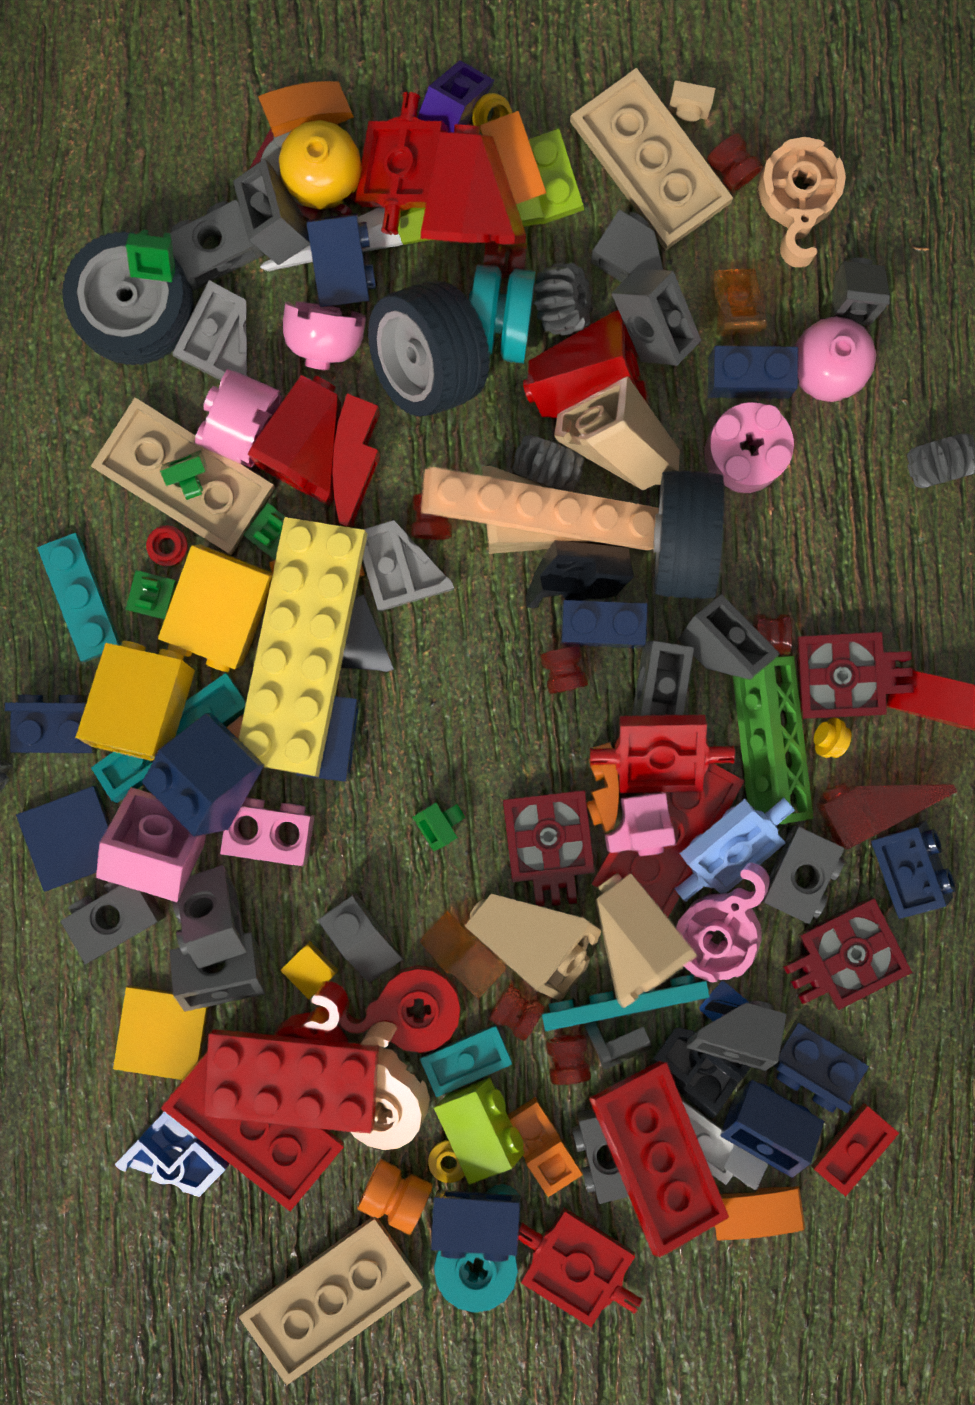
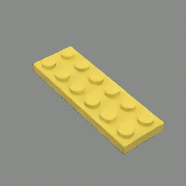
M284 517L239 740L264 764L263 767L319 777L368 535L365 530Z

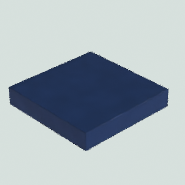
M97 786L86 788L16 815L44 892L97 873L100 841L110 825Z

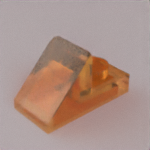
M755 269L714 271L713 286L718 306L717 336L751 335L763 330L766 327L767 319Z
M448 910L419 940L447 974L451 972L478 999L507 969Z

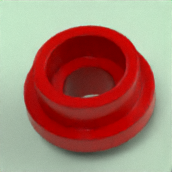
M164 525L157 527L150 533L146 542V550L152 561L158 565L170 567L179 564L185 558L188 551V542L186 536L178 528ZM168 539L173 540L175 544L174 550L169 554H164L161 550L162 543Z

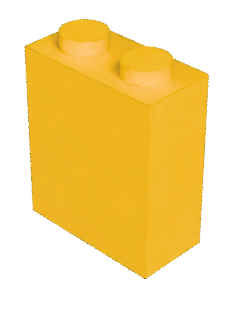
M192 545L158 639L169 643L168 650L183 656L191 657L192 653L207 658L206 664L220 671L229 672L230 668L237 669L243 666L268 600L273 573L204 545Z
M122 641L121 646L105 643L75 738L94 748L153 761L159 749L176 736L195 670L183 661V655L171 650L160 649L159 654L145 652L146 647L130 641Z

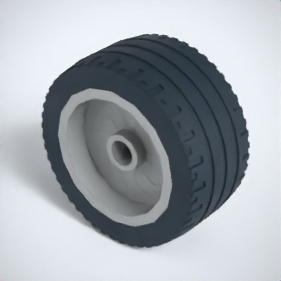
M134 232L107 233L85 244L86 246L82 247L78 254H75L74 259L71 260L70 266L67 268L62 289L67 317L78 336L92 350L104 358L126 365H144L158 361L167 354L172 353L193 313L192 288L175 257V274L172 282L130 277L125 244L129 233Z
M431 281L395 291L380 299L370 315L368 343L374 369L391 400L410 415L422 417L438 414L462 405L477 396L487 381L490 355L483 324L470 300L452 284H447L445 281Z
M667 471L662 473L659 513L655 516L653 552H656L655 594L677 598L702 599L715 597L723 540V475L697 471Z

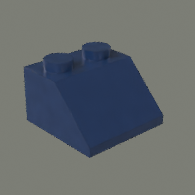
M205 713L159 749L142 784L193 836L229 830L264 764L212 713Z

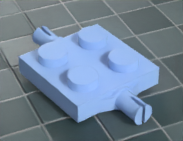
M783 797L766 813L756 811L745 799L737 806L727 810L717 823L705 833L695 837L690 845L680 853L691 867L693 874L678 887H675L676 892L685 902L704 886L715 888L720 894L727 893L743 879L740 873L747 863L752 862L760 865L786 844L778 834L776 826L792 812H795V809Z

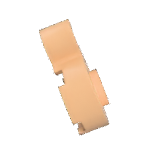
M809 137L787 140L780 148L775 150L761 172L758 187L761 204L768 215L788 228L781 241V256L787 264L798 268L808 266L817 254V249L814 247L800 248L796 244L795 239L807 237L814 225L828 217L843 194L846 180L843 161L840 157L837 160L833 152L824 147L825 143L823 141ZM797 177H803L804 183H809L810 186L803 190L796 187L794 182Z
M386 1021L377 1022L372 1025L360 1043L379 1046L374 1129L371 1134L351 1132L355 1138L367 1146L381 1150L397 1149L411 1142L428 1113L430 1101L427 1086L423 1079L420 1083L415 1075L407 1071L408 1065L400 1061L393 1050L382 1048L389 1044L397 1030L395 1024Z

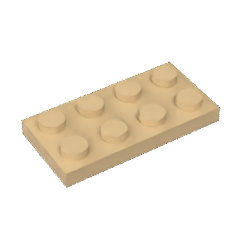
M637 68L571 115V124L637 213L650 224L649 228L654 230L657 240L665 250L672 247L731 204L733 200L732 195Z
M134 398L91 467L232 556L244 537L243 534L253 523L275 486L242 464L195 444L196 435L139 399ZM201 450L207 463L206 472L197 475L203 488L202 495L186 500L179 482L166 487L160 469L162 464Z
M371 1217L242 1310L239 1318L282 1380L288 1385L423 1288L424 1282L379 1218Z

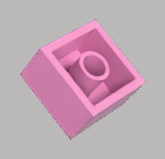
M130 787L100 841L96 878L178 902L205 845L206 834L193 836L152 793Z

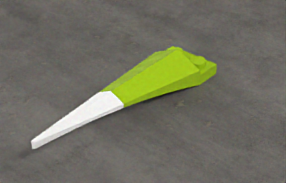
M556 129L528 139L546 193L516 204L523 226L546 224L583 211L584 205L560 130ZM382 207L359 216V223L367 222L370 247L363 248V252L429 241V239H420L425 208H410L401 211L398 235L393 233L388 235L381 232L385 209ZM310 245L279 266L270 259L260 267L265 271H272L313 262Z

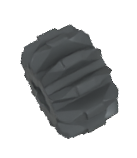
M562 262L552 264L551 267L544 268L542 272L537 273V284L533 288L536 295L534 304L538 310L537 318L542 320V326L545 331H551L553 335L574 334L575 331L583 330L584 326L589 325L590 313L593 310L591 305L592 294L589 291V280L585 279L583 269L577 267L574 263L566 264Z
M967 433L959 434L912 448L907 453L909 462L907 466L915 486L927 488L975 474V441L973 435Z
M529 435L523 437L520 446L517 447L512 467L514 472L521 477L554 489L572 492L576 483L581 478L584 459L572 449L537 436Z

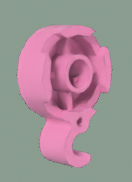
M749 862L740 873L743 879H748L754 883L755 891L749 892L742 888H736L728 894H708L695 900L679 919L676 929L697 955L684 965L694 976L709 982H717L718 980L731 979L735 976L737 978L752 965L762 941L761 925L752 908L760 904L770 886V879L766 870L758 864ZM719 930L723 932L728 942L723 940L719 945L711 941L713 934L709 933V931Z

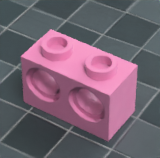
M246 797L229 830L223 832L220 854L297 866L306 865L308 863L315 815L305 814L306 806L281 803L280 810L264 808L265 800ZM245 815L253 817L258 823V832L253 839L245 838L239 832V822ZM284 822H292L299 829V839L294 845L285 844L279 837V828Z

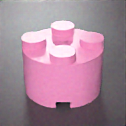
M227 369L222 377L219 388L212 386L205 399L204 410L208 411L209 415L207 421H203L197 431L195 444L239 464H244L250 468L253 467L255 463L247 453L281 405L282 396L279 395L281 391L241 373Z
M753 402L736 405L727 410L718 419L708 435L704 447L707 469L710 473L723 475L724 486L738 493L760 491L769 486L790 464L794 450L793 434L788 422L776 407ZM745 441L756 448L752 456L749 450L742 451L740 448Z

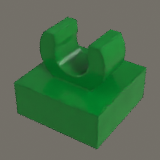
M144 229L139 234L129 233L125 245L130 277L172 282L175 274V263L171 234L165 232L163 237L149 236L148 230Z
M199 450L162 464L160 473L166 487L179 482L186 500L202 495L203 488L197 475L206 472L207 463L202 451Z
M267 503L243 536L276 560L284 517L286 516Z
M136 570L125 610L165 620L178 581Z
M434 803L412 818L434 852L458 838L452 826L466 817L458 804L442 812L437 803Z

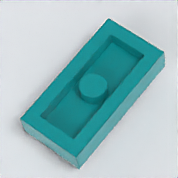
M493 1024L420 1056V1061L436 1097L512 1065L511 1057L497 1024Z

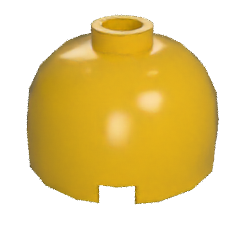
M323 120L305 122L293 129L282 143L279 155L281 179L289 193L303 206L319 210L334 208L342 204L343 199L348 197L352 191L354 193L357 189L362 170L359 149L348 132L337 124Z

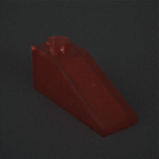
M845 782L823 792L822 794L825 799L815 805L836 844L848 850L958 791L954 784L851 785L847 787Z

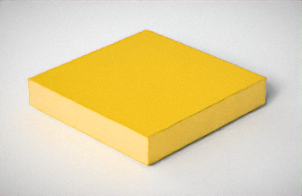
M131 985L127 986L113 1069L183 1080L201 1057L208 1007L184 1012L174 998L173 992Z

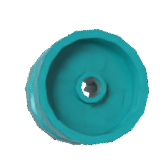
M477 264L473 291L470 290L469 300L483 324L489 346V355L493 352L495 334H502L500 355L503 361L524 364L536 271L515 268L509 276L507 294H500L502 273L499 266Z

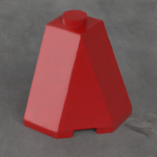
M454 124V133L440 132L420 239L468 243H490L491 241H496L495 243L513 245L526 243V233L493 136L479 135L480 126Z
M619 310L610 313L528 361V377L523 379V387L528 401L536 403L542 417L557 418L558 413L627 376L648 404L645 382L643 380L640 381V370L636 359L639 357Z
M301 375L255 440L247 455L260 470L330 507L334 500L332 476L333 450L341 412V402L338 395L334 393L336 387L330 382L318 376H314L313 380H310Z

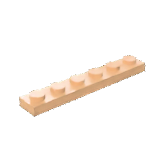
M430 467L424 472L421 513L642 550H652L655 516L659 513V508Z

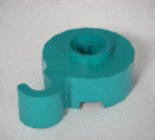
M505 1184L495 1185L486 1192L518 1195L514 1188ZM437 1251L434 1265L437 1287L444 1298L458 1309L474 1313L492 1310L503 1303L514 1289L518 1273L517 1257L509 1256L508 1261L495 1262L483 1259V1254L466 1253L465 1258L451 1259L442 1257L441 1251ZM475 1258H480L483 1260V1268L485 1270L478 1273L471 1272L466 1262L469 1260L474 1263Z

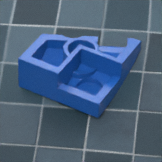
M163 1112L115 1163V1166L125 1172L129 1167L152 1175L151 1181L163 1185L174 1184L183 1192L199 1197L227 1169L230 1163L166 1112Z

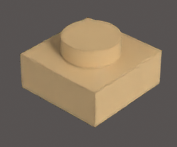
M675 80L668 111L685 121L707 120L713 103L715 88Z

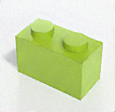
M490 1077L448 1093L434 1107L469 1184L512 1169L525 1154L522 1136L518 1129L512 1126L505 1111L504 1097L494 1087Z

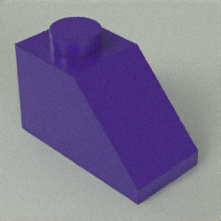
M459 60L429 85L417 118L422 121H443L449 127L448 133H454V124L470 125L473 120L472 115L475 104L482 96L489 93L494 79Z

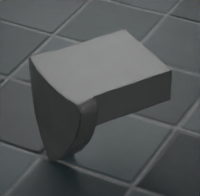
M595 1021L584 1025L598 1054L601 1065L606 1070L652 1049L644 1027L605 1044Z

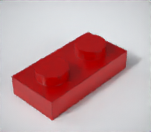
M863 1103L811 1164V1167L846 1197L898 1136L899 1132L868 1105Z

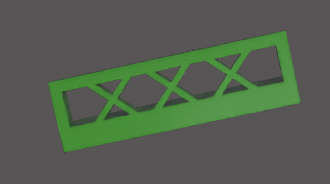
M794 656L777 657L751 680L733 675L732 677L747 802L756 811L766 813L783 797L791 805L790 795L793 791L796 794L798 812L791 813L779 823L786 824L814 819L795 660ZM774 666H780L781 668V687H779L776 683ZM782 709L786 713L787 718L785 728L781 725L780 713ZM787 750L790 752L792 759L790 769L786 766L785 754Z

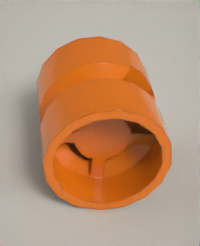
M380 1158L362 1194L357 1210L373 1218H380L386 1214L388 1215V1225L410 1235L426 1205L433 1184L414 1174L403 1179L401 1178V1171L397 1166Z

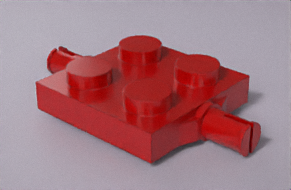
M414 92L403 93L400 116L388 121H368L361 162L362 170L355 201L362 207H382L385 209L381 232L392 235V233L398 235L401 211L410 208H425L440 132L448 133L449 128L443 121H422L417 118L421 96Z
M705 715L620 716L619 738L615 748H590V766L615 765L619 774V793L703 792L704 774L709 767V763H735L734 745L709 746L706 738L707 724Z
M565 1207L553 1226L544 1232L543 1235L523 1222L519 1224V1241L533 1249L532 1259L520 1277L521 1284L589 1327L593 1326L601 1311L610 1305L612 1301L617 1302L633 1314L637 1312V1306L640 1307L642 1297L637 1296L622 1286L624 1274L635 1258L634 1251Z

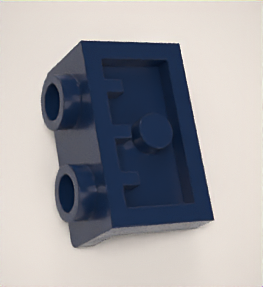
M18 695L17 703H5V711H11L10 753H96V748L75 738L86 706L84 695H59V703H43V695Z
M926 820L916 823L913 827L871 840L899 919L946 907L953 899L952 893L956 891L955 881L949 868L943 869L938 853L942 852L939 836L935 829L929 830Z
M796 1020L781 1043L778 1063L773 1065L779 1071L776 1076L778 1080L796 1091L799 1090L801 1085L815 1093L812 1100L834 1113L837 1107L849 1113L852 1105L848 1101L869 1068L866 1063Z

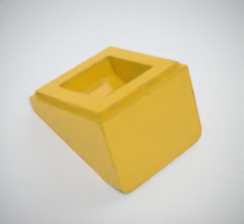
M309 941L280 971L309 1000L317 992L324 981H329L338 972V969Z

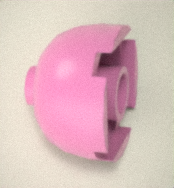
M285 302L283 334L286 344L292 352L306 358L305 366L329 370L330 363L344 362L358 350L364 335L366 316L352 311L351 317L342 316L340 308L334 306L320 307V304L296 302L294 306L290 302Z
M835 316L817 321L803 332L794 346L798 347V380L800 381L798 384L804 392L818 400L835 402L854 395L865 386L874 371L876 360L874 341L865 327L849 318Z

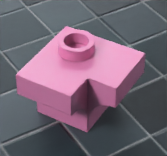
M659 792L620 798L622 807L621 822L614 831L605 834L608 852L638 850L639 856L663 853V846L675 845L666 793Z

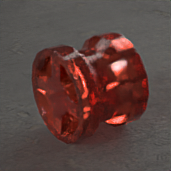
M755 614L753 627L780 655H789L792 646L790 615L779 614L777 618H767L764 614Z

